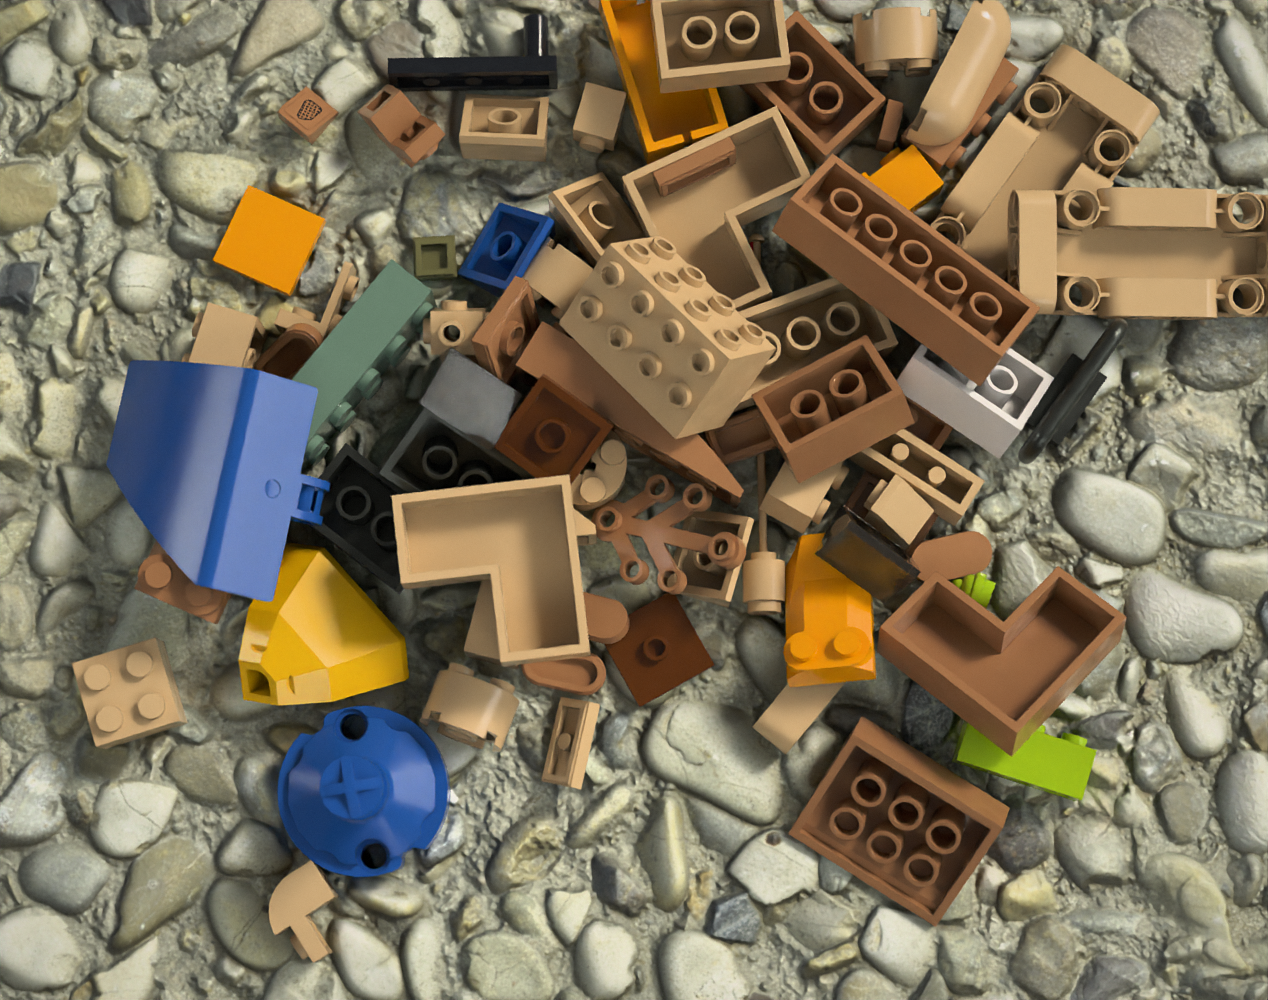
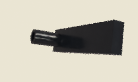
M530 14L524 17V56L388 58L389 83L402 92L558 89L557 55L549 56L548 18L541 14Z

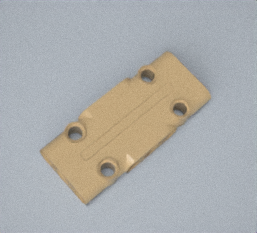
M1061 44L1032 85L1026 90L1012 113L1009 111L950 193L940 209L942 210L930 226L938 232L946 231L950 233L955 240L956 246L1002 280H1008V200L1013 189L1072 191L1080 188L1097 191L1100 188L1111 187L1114 184L1112 182L1160 115L1159 108L1150 99L1078 50ZM1035 98L1044 100L1049 106V112L1038 113L1031 108L1030 100ZM1100 147H1113L1118 153V160L1108 161L1101 156ZM1071 200L1068 207L1069 213L1074 219L1079 220L1082 214L1081 206L1075 200Z
M1107 187L1097 189V191H1090L1084 188L1072 191L1013 189L1008 200V284L1040 307L1037 314L1064 316L1097 315V318L1151 320L1268 317V195L1251 192L1217 194V190L1193 188ZM1071 200H1075L1081 206L1082 214L1079 220L1074 219L1069 213L1068 207ZM1235 203L1243 210V220L1241 223L1233 216L1232 210ZM1072 285H1075L1081 291L1082 301L1079 306L1074 305L1069 298V290ZM1235 288H1238L1243 294L1244 301L1241 308L1236 306L1233 301Z

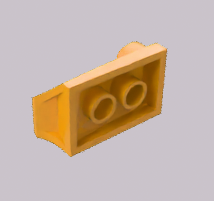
M846 531L801 535L785 567L786 643L783 655L786 662L789 687L876 679L872 567L870 558L859 549Z

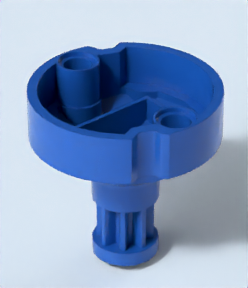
M353 706L328 713L324 717L323 728L314 735L301 733L293 742L283 760L278 779L277 797L284 827L294 844L305 856L331 872L353 877H374L398 871L405 865L406 854L415 848L427 850L436 840L445 823L450 804V779L444 758L432 738L410 719L392 710L374 706ZM351 716H360L365 722V731L357 739H348L343 732L344 722ZM372 844L381 845L387 854L384 865L378 869L368 867L364 860L365 850Z

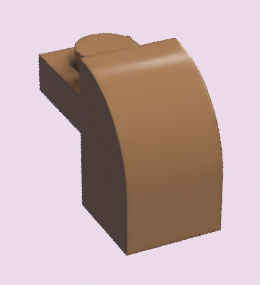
M389 84L385 85L357 111L374 133L398 158L411 168L420 160L431 156L438 148V143L446 135L436 122L422 116L401 90Z

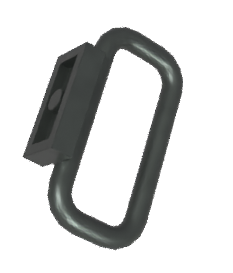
M1116 319L1107 327L1084 360L1072 353L1057 373L1025 423V426L1033 432L1019 450L1018 458L1022 463H1032L1048 443L1057 448L1107 379L1099 371L1128 330V323L1124 319Z

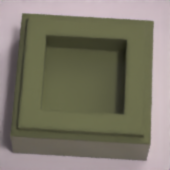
M455 235L412 238L415 278L420 282L458 279Z

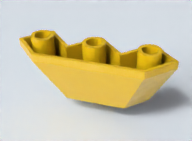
M287 543L284 547L273 600L271 602H263L253 599L248 608L238 658L243 700L277 706L325 703L407 680L409 678L406 642L405 637L325 547Z

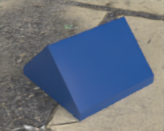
M499 202L457 274L500 298L515 276L523 277L547 237L554 239L556 236L555 221L548 216Z

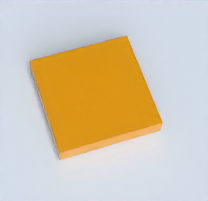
M248 185L214 255L213 262L291 297L326 224V220Z

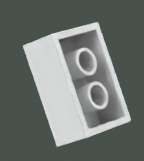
M921 344L896 381L905 396L1000 459L1024 427L1054 377L1010 348L979 387L925 345Z

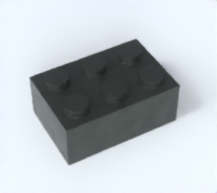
M430 392L382 458L379 468L380 475L407 493L535 478L492 446L497 437Z
M345 443L318 478L331 483L329 492H324L320 516H323L322 526H308L400 595L404 587L401 585L391 495L407 494V492L380 475L379 467Z

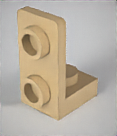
M347 261L344 262L320 323L316 321L317 315L305 309L294 307L292 312L280 308L274 322L278 331L284 333L293 324L305 323L315 327L325 340L343 318L340 314L345 301L352 302L358 290L360 278L355 277L357 271L354 264Z

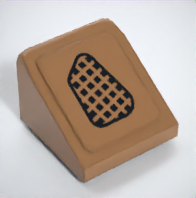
M307 86L277 111L280 120L311 145L339 114L338 111Z

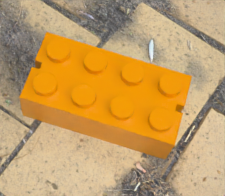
M599 0L601 19L624 92L627 93L628 106L647 165L683 149L686 145L690 146L729 128L716 87L660 94L650 15L651 0H644V3L638 5L637 0Z

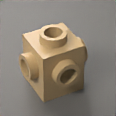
M466 300L441 301V308H434L430 311V318H424L423 342L424 344H431V355H442V362H467V355H475L471 339L486 319V308H467ZM449 325H454L459 329L460 337H454L450 334Z

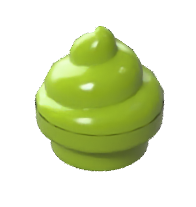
M980 572L975 575L968 574L963 579L951 581V583L986 609L996 582L986 579L987 575Z

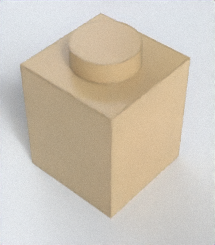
M586 82L573 126V140L578 141L581 148L596 153H602L604 149L614 151L627 106V93Z

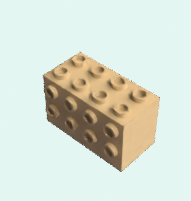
M653 236L611 243L564 314L559 325L675 439L722 427L777 348L766 339L765 332L758 325L748 322L736 310V306L730 298L718 293L706 282L705 275L698 268L688 265L676 253L675 246L667 239Z

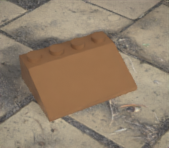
M861 716L788 834L936 927L1003 829L1010 808L869 719Z

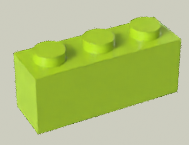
M964 720L952 762L1072 801H1081L1097 750L1086 747L1088 740L1077 735L1062 732L1060 739L1045 734L1046 726L1041 725L1011 757Z

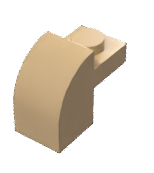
M312 860L291 872L279 882L272 893L268 914L273 933L280 935L289 928H292L295 934L290 937V941L303 960L310 957L312 962L316 963L331 954L332 950L310 915L338 898L339 895L321 866Z

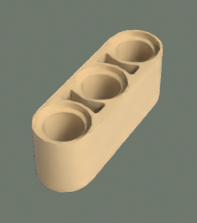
M845 682L789 687V684H787L752 727L786 755Z

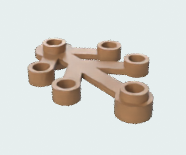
M657 474L648 479L644 491L627 502L621 503L617 500H610L596 508L593 513L591 522L596 526L597 537L604 542L613 543L622 562L620 565L621 577L633 585H640L649 576V566L645 561L638 558L629 535L643 538L659 571L657 576L658 586L663 591L672 595L679 594L685 589L687 577L683 571L677 568L666 544L707 554L711 562L726 570L735 569L741 565L746 556V547L744 542L734 534L720 532L714 537L673 528L674 525L693 513L704 512L711 506L712 494L709 489L701 484L689 485L684 490L683 499L650 520L645 521L635 518L656 502L666 503L673 497L675 492L673 482L665 476ZM664 482V491L660 495H656V487ZM702 491V500L698 504H693L694 495ZM614 514V523L606 527L608 518ZM727 542L728 549L726 553L719 555L718 550L720 546ZM638 564V574L630 577V569ZM672 574H676V583L672 587H668V578Z

